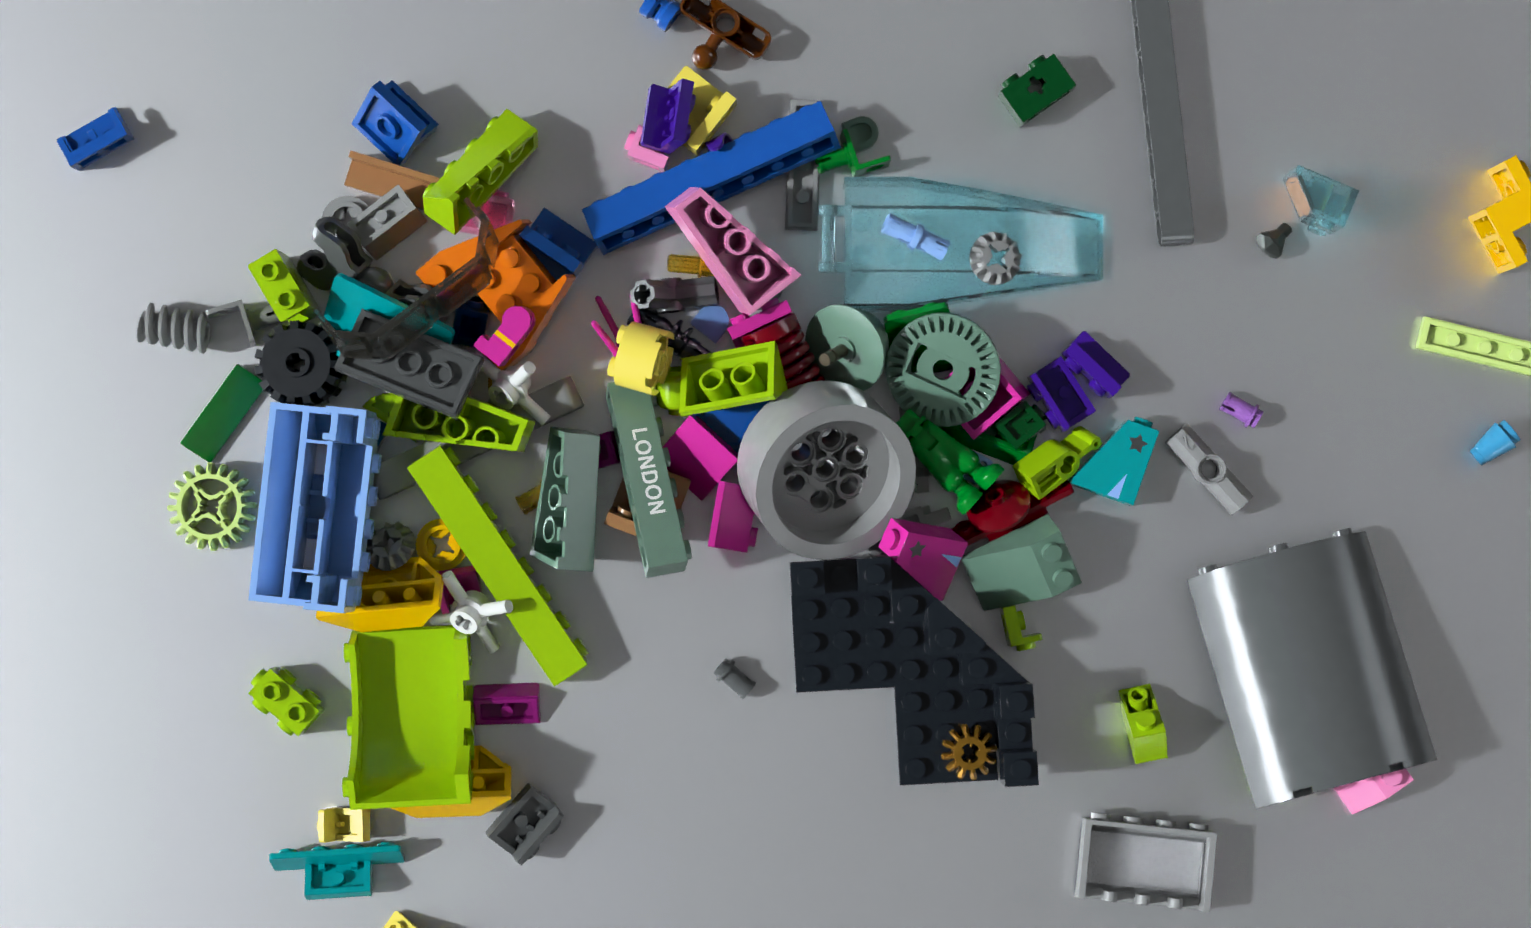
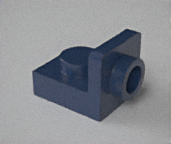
M462 296L459 301L453 323L455 335L452 343L475 348L473 345L481 335H486L492 311L480 296Z

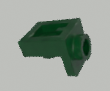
M1024 400L997 422L995 428L1011 447L1017 451L1038 433L1041 434L1046 430L1044 420L1047 417L1035 403L1030 406Z

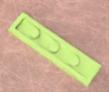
M1426 316L1422 317L1415 349L1531 377L1530 341Z

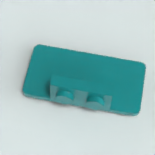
M343 273L337 274L334 278L323 323L327 327L346 335V338L338 347L337 356H340L362 309L452 344L455 335L453 327Z

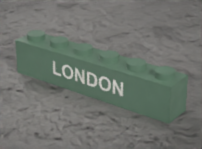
M610 382L607 384L606 400L645 576L649 578L683 572L686 569L688 560L692 558L689 540H683L681 529L685 527L682 509H676L674 498L678 496L676 481L674 478H669L667 467L671 466L670 454L667 447L662 448L660 437L664 436L661 417H655L653 408L657 406L656 396L617 386L614 382Z

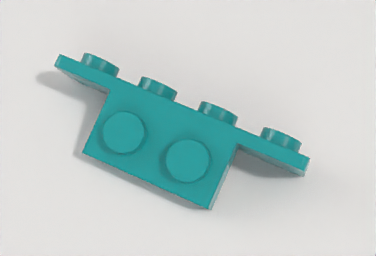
M381 842L374 847L349 844L344 849H330L325 846L314 847L311 851L299 852L296 849H281L279 853L269 854V861L275 871L305 869L304 896L306 900L372 896L373 865L405 862V854L400 845L392 842Z

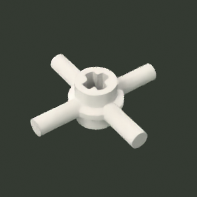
M478 349L474 352V354L484 358V363L480 370L492 380V386L488 390L490 399L487 403L503 409H511L515 404H519L541 425L551 417L528 396L527 390L531 386L530 376L536 370L532 362L527 361L520 368L509 366L505 371H501Z
M451 570L446 571L442 574V580L455 601L448 614H442V611L439 610L429 619L430 623L451 622L455 629L464 634L476 632L489 653L496 652L500 645L486 624L492 615L511 613L513 610L512 602L510 600L490 602L479 591L470 590L465 592Z

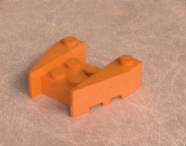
M519 219L439 251L415 272L424 284L432 286L445 297L467 280L501 324L502 316L508 308L524 306L531 309L536 319L535 326L506 365L498 366L490 360L501 371H505L509 366H515L533 350L537 339L543 329L547 327L553 317L552 314L576 278L574 274H564L556 281L524 240L521 239L519 234L526 225L529 226L532 223L529 219Z

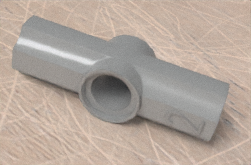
M1187 423L1165 442L1191 470L1194 478L1202 483L1231 515L1244 507L1253 497L1226 467L1224 460L1216 455ZM1207 460L1212 461L1217 468L1215 476L1211 479L1205 477L1201 469L1203 463Z

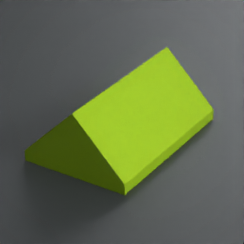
M770 341L682 358L679 405L681 417L777 399L782 395V392L788 390L777 343Z

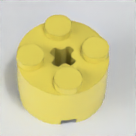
M635 321L631 322L628 326L622 324L616 338V342L619 344L616 357L613 356L609 362L607 375L614 377V383L617 386L656 396L659 390L654 388L657 383L664 384L672 362L674 348L668 347V338L674 340L673 332Z

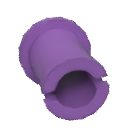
M1232 392L1228 393L1219 408L1220 411H1224L1245 423V428L1248 425L1255 428L1264 412L1258 409L1260 405L1256 404L1253 406L1235 396Z

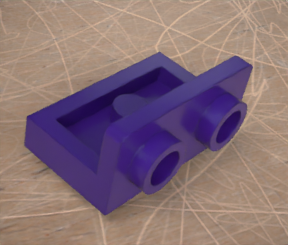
M682 78L670 89L656 84H652L648 88L640 141L641 146L671 154L688 141L691 133V125L688 124L689 114L693 110L696 100L693 94V81Z
M1086 331L1081 332L1061 353L1066 358L1064 363L1075 374L1078 375L1081 372L1090 381L1088 386L1101 398L1104 395L1107 398L1113 397L1122 388L1121 385L1130 377V373Z
M1061 356L1027 377L1030 382L1026 386L1036 402L1040 400L1043 402L1048 410L1044 414L1054 430L1059 427L1061 432H1065L1096 412Z

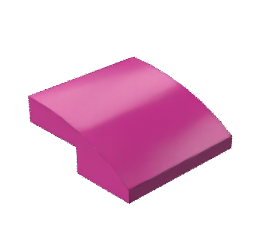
M696 414L690 415L662 447H667L670 454L671 466L667 467V470L690 479L689 490L701 501L737 463L738 453Z

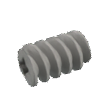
M149 303L146 311H143L139 319L137 341L141 343L146 339L148 344L152 345L159 341L163 347H168L172 342L173 347L176 349H181L185 344L186 349L192 352L198 346L199 352L204 354L210 340V324L207 322L205 312H201L198 319L194 320L193 310L189 309L185 317L182 318L179 307L174 309L172 315H168L166 305L161 307L159 313H155L154 303Z

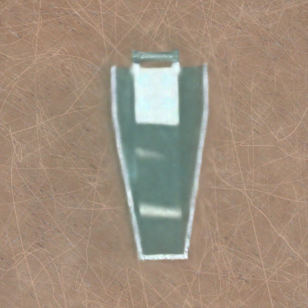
M844 177L845 205L818 206V216L822 217V261L818 262V272L845 273L843 304L868 312L907 311L923 307L932 302H945L951 305L1103 280L1102 214L914 177ZM891 213L913 225L919 223L924 226V230L949 240L950 245L947 247L948 251L944 258L940 261L916 248L911 250L906 247V243L881 233V228L884 227L883 223L887 215ZM835 217H845V262H835ZM993 231L1007 233L1008 237L1017 242L1019 253L1022 254L1020 259L1021 269L1012 280L1001 285H990L981 281L972 271L969 261L970 250L976 239L983 234ZM991 249L990 252L993 257L986 265L998 263L1002 266L1000 259L1005 251L995 253Z

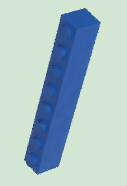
M821 101L814 104L805 105L799 111L786 117L777 118L768 125L753 132H746L739 138L724 144L717 151H709L693 159H687L680 165L665 172L656 173L641 183L625 187L619 193L608 198L597 200L590 206L583 208L582 212L595 243L601 253L605 255L676 223L665 206L690 187L703 189L715 201L720 203L837 150L841 146Z

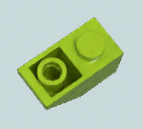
M1151 684L1118 690L1126 734L1135 764L1168 758L1166 730Z

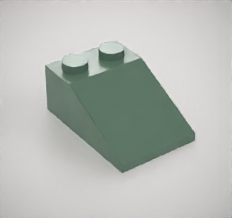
M1049 514L963 555L961 559L984 611L1052 598L1082 583L1061 531Z

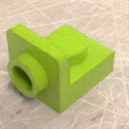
M1016 605L999 608L1007 646H1016L1017 651L1036 648L1035 642L1043 640L1042 634L1033 633L1022 636L1021 630L1026 629L1022 610L1017 611Z

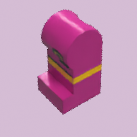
M524 306L508 308L502 316V324L492 337L481 335L473 346L498 366H505L533 330L536 321L534 313L531 309Z

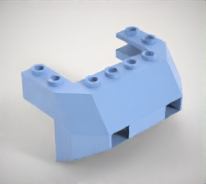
M270 402L249 601L303 606V609L335 613L354 612L355 607L360 606L363 573L369 571L371 554L366 552L367 539H372L374 533V520L370 519L371 506H376L378 498V487L373 486L374 474L380 473L382 461L381 454H377L380 420L376 419L375 412L336 406H326L324 408ZM317 445L327 446L324 475L314 474ZM307 538L317 539L314 569L304 568Z

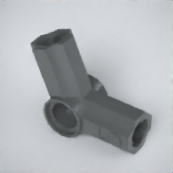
M714 276L684 280L676 277L657 280L645 279L636 281L634 288L630 290L631 302L635 303L639 309L656 310V314L676 313L685 311V308L718 305L719 288Z

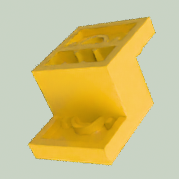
M1516 155L1487 170L1502 199L1468 217L1498 274L1528 262L1525 256L1527 254L1526 246L1519 237H1515L1513 232L1531 223V182L1529 180L1531 174L1525 162L1519 161Z

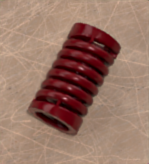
M795 313L778 318L741 337L745 346L770 341L777 343L785 380L789 381L786 383L787 389L808 382L825 381L823 375H818L820 372L819 365L813 363L815 360L814 354L807 352L810 348L809 343L802 341L805 335L800 330L802 328Z

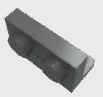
M527 783L485 833L488 838L509 852L518 864L523 865L527 859H531L536 855L540 844L549 834H553L559 828L564 815L556 803Z

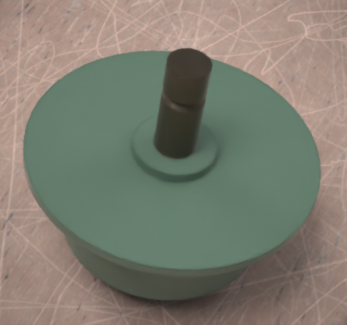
M844 304L830 305L821 309L812 317L806 330L805 341L810 346L807 352L814 354L815 360L813 363L819 365L820 372L818 375H823L825 381L847 383L863 391L869 389L878 381L883 372L889 351V339L883 324L872 313Z

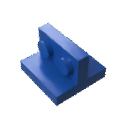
M393 80L386 85L378 81L371 87L351 123L393 164L399 166L406 163L414 148L433 134L439 126Z
M545 207L532 226L526 225L519 235L556 281L564 274H574L577 278L598 247L595 241Z

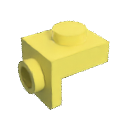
M350 807L320 809L317 821L319 842L370 841V809L350 810Z

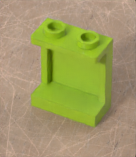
M274 249L248 265L249 270L279 321L285 322L288 320L290 323V321L299 320L306 323L322 313L303 278L297 272L293 261L286 254Z

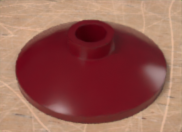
M997 480L986 491H983L981 488L978 489L983 494L967 512L970 523L978 530L992 533L1002 532L1016 526L1026 517L1031 507V497L1027 488L1021 483L1013 480Z

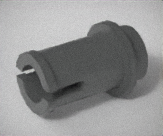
M724 659L714 671V674L717 676L716 680L718 682L722 680L740 698L744 699L753 689L756 682L741 672L734 665V660L730 662L728 659Z

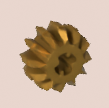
M962 724L963 735L959 736L954 729L949 731L955 739L954 743L949 740H943L942 745L952 749V751L942 753L941 758L943 760L954 758L946 766V769L951 772L960 766L957 772L959 779H963L966 770H969L971 780H976L977 774L975 769L979 768L984 775H987L989 771L983 763L985 761L990 764L996 763V759L988 756L987 753L997 751V746L995 744L984 745L992 738L989 732L978 738L981 733V726L975 725L971 735L969 734L968 725ZM966 744L972 747V744L977 746L974 750L976 757L972 760L968 756L966 760L961 758L964 754L962 747Z

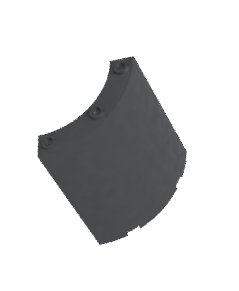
M1351 528L1332 533L1333 537L1290 548L1288 543L1278 544L1269 547L1268 554L1219 569L1217 564L1198 569V576L1187 579L1256 809L1437 760L1366 531L1352 533Z

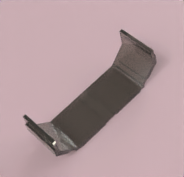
M468 197L464 199L469 214L479 229L475 257L374 333L335 330L318 308L314 311L321 321V327L343 357L371 360L373 357H380L382 360L390 359L430 330L435 321L443 315L448 316L490 284V280L493 279L490 273L491 266L495 267L499 240L490 219L479 206L475 207Z

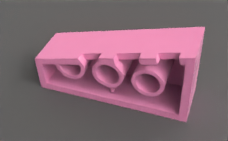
M690 187L665 206L739 312L751 315L801 276L797 270L783 261L776 252L761 242L753 232L739 223L732 214L703 189Z

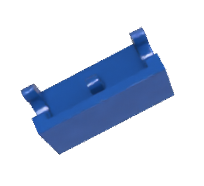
M113 107L106 114L69 135L56 140L70 167L80 171L135 138L118 108Z

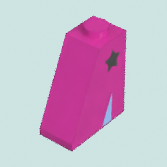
M890 518L878 547L932 596L943 601L968 542L950 528Z

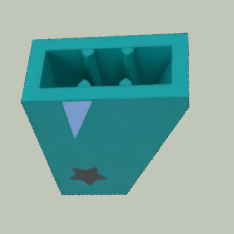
M1134 417L1133 421H1124L1077 472L1070 477V484L1129 506L1134 505L1159 431L1152 428V422L1139 417Z

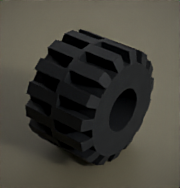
M299 320L290 321L288 326L283 324L275 326V333L272 336L265 334L261 340L265 343L263 350L257 349L255 358L260 359L259 366H254L255 374L262 379V382L259 383L264 391L271 394V398L280 403L324 406L330 403L328 400L330 396L334 395L337 397L342 391L339 388L341 380L346 382L348 375L340 373L334 368L339 358L336 354L341 342L334 338L333 334L310 322L303 323ZM299 357L305 360V365L300 367V371L293 368V364L299 362Z

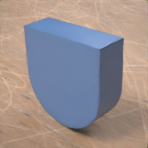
M719 305L705 306L694 317L690 325L716 344L729 326V317L726 310Z

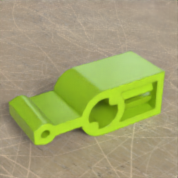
M1077 426L1062 441L1059 442L1055 439L1045 441L1012 467L1019 483L1025 486L1030 494L1040 500L1072 477L1080 466V459L1092 450L1099 449L1102 442L1097 435L1082 426Z

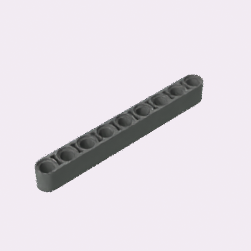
M1131 0L1158 242L1160 246L1193 243L1194 224L1168 0Z

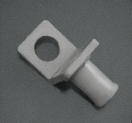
M242 300L205 310L208 319L240 310L251 347L256 345L253 334L256 333L255 330L277 323H284L279 321L271 306L249 311L244 308Z

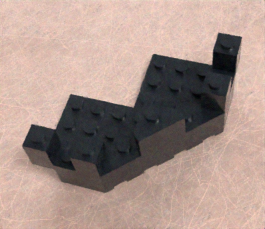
M891 557L789 562L796 693L894 687L900 785L998 780L997 751L987 753L988 756L996 759L995 764H990L986 761L983 763L989 771L987 775H984L979 768L975 769L977 774L976 780H971L969 770H966L963 779H959L957 772L960 766L951 772L946 769V766L954 758L948 760L941 758L942 753L952 751V749L943 746L942 742L943 740H949L954 743L955 739L949 733L951 729H954L959 736L963 735L962 724L968 725L969 734L971 735L975 725L981 726V733L978 738L987 732L992 735V738L984 745L995 744L999 749L1000 782L1005 787L1039 785L1037 751L1033 749L1031 718H1035L1033 684L1027 681L990 648L979 635L941 601L933 597L896 564ZM968 744L962 747L964 754L961 758L966 760L968 756L970 760L976 757L974 750L977 746L975 744H972V747Z

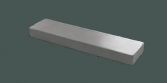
M790 99L789 115L799 111L805 105L814 104L819 101L822 103V100ZM815 160L787 172L785 230H818L820 174L817 170L819 165H816Z

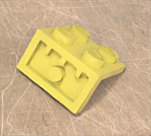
M684 66L668 89L682 78L694 82L693 94L696 100L688 120V124L691 125V133L688 141L682 145L698 156L704 149L705 142L711 140L735 109L737 99L727 91L723 94L691 68Z

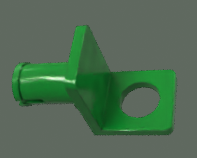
M847 129L842 130L839 137L841 148L815 159L816 165H819L817 167L819 174L847 165L853 178L887 168L891 162V157L888 155L859 164Z

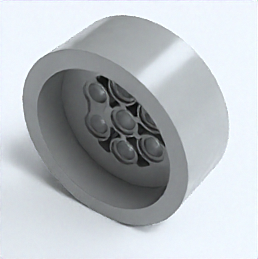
M814 381L800 384L782 392V395L775 400L769 401L756 414L744 433L737 459V475L746 502L777 543L802 557L833 560L857 554L873 546L882 539L890 518L901 519L909 505L915 487L916 464L912 447L904 432L869 394L843 382ZM832 429L829 435L822 437L825 431ZM802 443L798 450L792 451L794 446ZM855 446L852 452L846 454L849 448ZM826 460L821 467L816 468L818 463ZM796 474L793 480L786 482L791 475ZM850 476L845 483L840 484L844 478ZM816 491H820L817 496L811 498L813 493H815Z

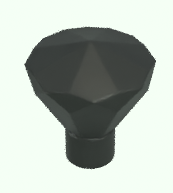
M1282 223L1275 230L1261 232L1256 237V242L1262 252L1271 258L1277 259L1282 255L1285 238L1292 233V228L1287 223Z

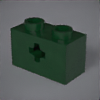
M1055 54L1048 58H1045L1044 55L1039 56L1027 65L1030 70L1019 77L1015 73L1001 83L1003 89L998 97L1019 127H1022L1068 95L1076 87L1075 82ZM1030 82L1033 85L1038 83L1042 85L1039 93L1036 91L1030 93L1028 91L1031 85Z

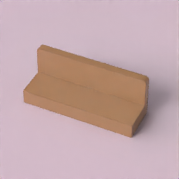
M350 150L348 157L352 161L344 185L382 197L399 184L416 208L424 211L423 193L431 183H437L440 178Z

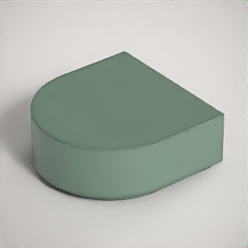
M860 116L841 124L842 130H848L856 154L871 148L876 143L879 132L876 123L871 118Z

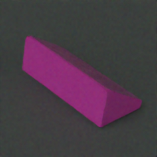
M539 683L475 685L473 692L475 725L541 723Z

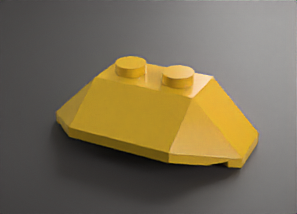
M420 556L411 557L403 566L391 571L378 570L370 564L369 571L363 573L360 606H356L355 611L350 613L317 611L316 618L319 621L359 632L423 627L441 608L444 585L443 577Z
M475 745L474 760H471V770L474 777L470 804L396 807L391 809L415 818L482 816L511 799L512 767L502 762L483 746Z

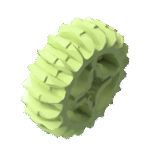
M209 462L206 466V473L201 465H195L194 471L196 476L189 471L183 472L187 483L176 480L174 485L181 490L180 493H169V498L177 500L176 505L167 506L168 511H177V516L172 517L169 521L171 524L181 523L182 525L177 528L176 534L183 535L189 532L185 543L192 544L197 539V549H204L208 542L210 550L217 551L219 541L224 549L230 548L229 537L235 542L242 541L238 530L249 533L251 528L244 524V521L256 520L255 515L247 514L248 508H257L256 502L247 501L248 497L255 495V491L253 489L243 490L249 483L247 478H242L236 482L240 473L239 470L233 469L227 476L228 465L221 464L218 471H216L215 463ZM217 479L224 482L229 488L214 495L208 489H205L201 483ZM194 491L193 495L197 499L198 506L191 514L192 517H190L188 503ZM235 496L237 511L231 523L227 507ZM209 500L218 501L219 506L216 507L218 508L217 514L214 512L206 513ZM212 519L217 525H221L224 530L216 534H208L196 526L200 522Z

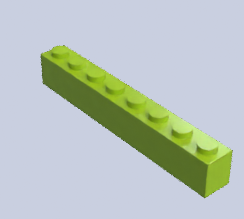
M440 444L411 463L407 469L496 601L510 600L512 602L513 610L511 613H505L555 687L588 665L585 656L589 654V651L579 637L575 640L572 638L567 630L571 625L563 612L560 610L556 613L549 604L553 600L551 594L543 583L537 586L531 577V574L535 572L525 556L519 559L513 550L516 543L507 529L500 531L494 522L498 518L497 514L488 501L482 504L476 495V492L480 489L470 474L465 477L457 467L461 461L451 446L445 449L443 444Z

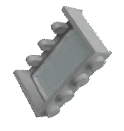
M1091 812V818L1082 817L1075 897L1078 899H1102L1108 902H1131L1149 906V904L1173 909H1197L1210 913L1217 833L1208 831L1209 825L1189 823L1188 829L1176 828V821L1156 819V825L1143 824V818L1124 816L1123 822L1111 821V814Z

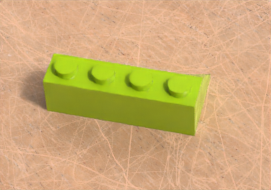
M508 109L499 117L495 116L486 127V131L478 139L474 138L470 141L465 153L458 161L453 160L447 166L444 175L439 181L431 183L423 193L424 214L456 235L538 147V130Z

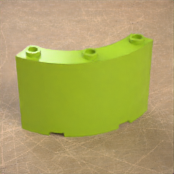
M453 625L372 632L352 630L349 643H344L345 663L350 662L352 716L347 717L348 736H352L348 776L342 779L343 797H349L350 810L470 804L474 777L471 770V760H474L475 756L474 685H467V681H471L470 665H473L470 634L458 631Z

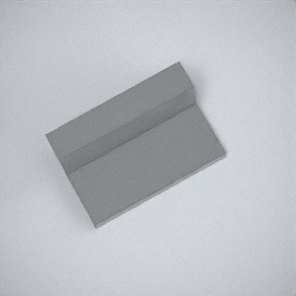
M398 184L348 222L347 226L356 232L362 246L377 261L425 224L427 219Z

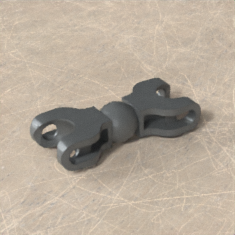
M330 216L323 217L316 222L312 238L324 253L316 249L309 250L300 256L296 266L299 275L319 290L329 291L337 274L343 273L441 322L448 319L452 311L451 302L432 286L426 284L409 285L401 279L394 284L392 277L386 270L379 267H370L373 259L362 249L361 241L354 230Z

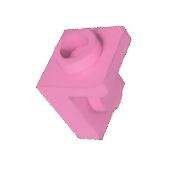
M639 125L636 132L631 130L624 149L629 150L627 154L629 160L660 172H665L670 162L669 157L664 155L663 152L641 146L643 126Z

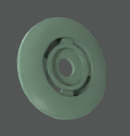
M937 312L913 320L897 334L887 354L886 378L891 394L905 412L910 408L920 418L924 415L926 419L923 423L928 419L939 427H950L976 418L991 403L1000 383L1001 364L999 354L992 339L978 324L958 314ZM921 345H925L927 349L918 360L917 371L912 372L914 354ZM939 360L950 362L953 367L952 376L947 379L938 378L933 370L934 364ZM970 367L976 369L974 382L971 388L962 395L960 389L968 381Z

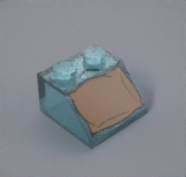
M1300 165L1287 172L1283 178L1301 223L1308 225V231L1320 236H1326V233L1331 235L1345 226L1360 190Z

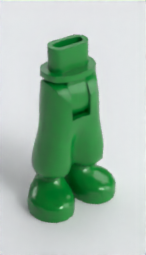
M909 408L896 424L908 438L915 457L929 470L938 484L945 491L954 492L957 495V510L962 515H965L983 493L969 484L963 478V475H969L983 491H986L1005 469L996 463L983 466L976 452L955 440L927 419L923 423L926 417L923 415L920 418Z

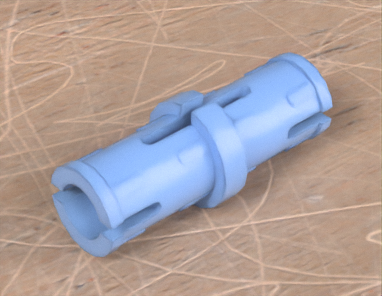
M891 213L887 215L883 223L884 227L881 228V233L906 243L907 248L911 250L916 248L940 261L946 255L947 247L950 245L949 240L924 230L923 225L919 223L913 225Z

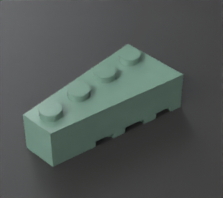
M550 426L530 555L556 569L593 572L600 436L587 430Z

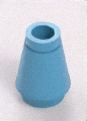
M1503 420L1499 424L1495 422L1469 451L1482 466L1486 462L1516 448L1515 444L1521 439L1512 427Z

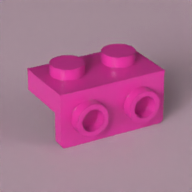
M776 297L761 306L762 312L750 317V315L742 313L730 319L733 326L728 327L727 331L735 348L745 346L741 339L743 335L778 318L791 314L792 310L787 300L780 303Z

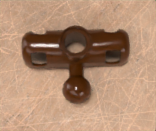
M682 0L680 4V11L684 17H688L695 24L711 33L707 42L697 46L692 53V61L698 69L708 70L716 64V50L721 42L727 43L752 60L761 59L771 44V35L766 29L720 0H711L709 6L700 0ZM722 18H730L734 21L735 26L731 31L723 32L717 28L718 21ZM755 28L765 33L764 40L753 35Z

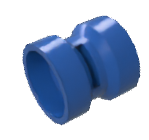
M645 0L639 9V13L646 19L652 18L655 20L657 27L666 32L681 14V3L677 0Z

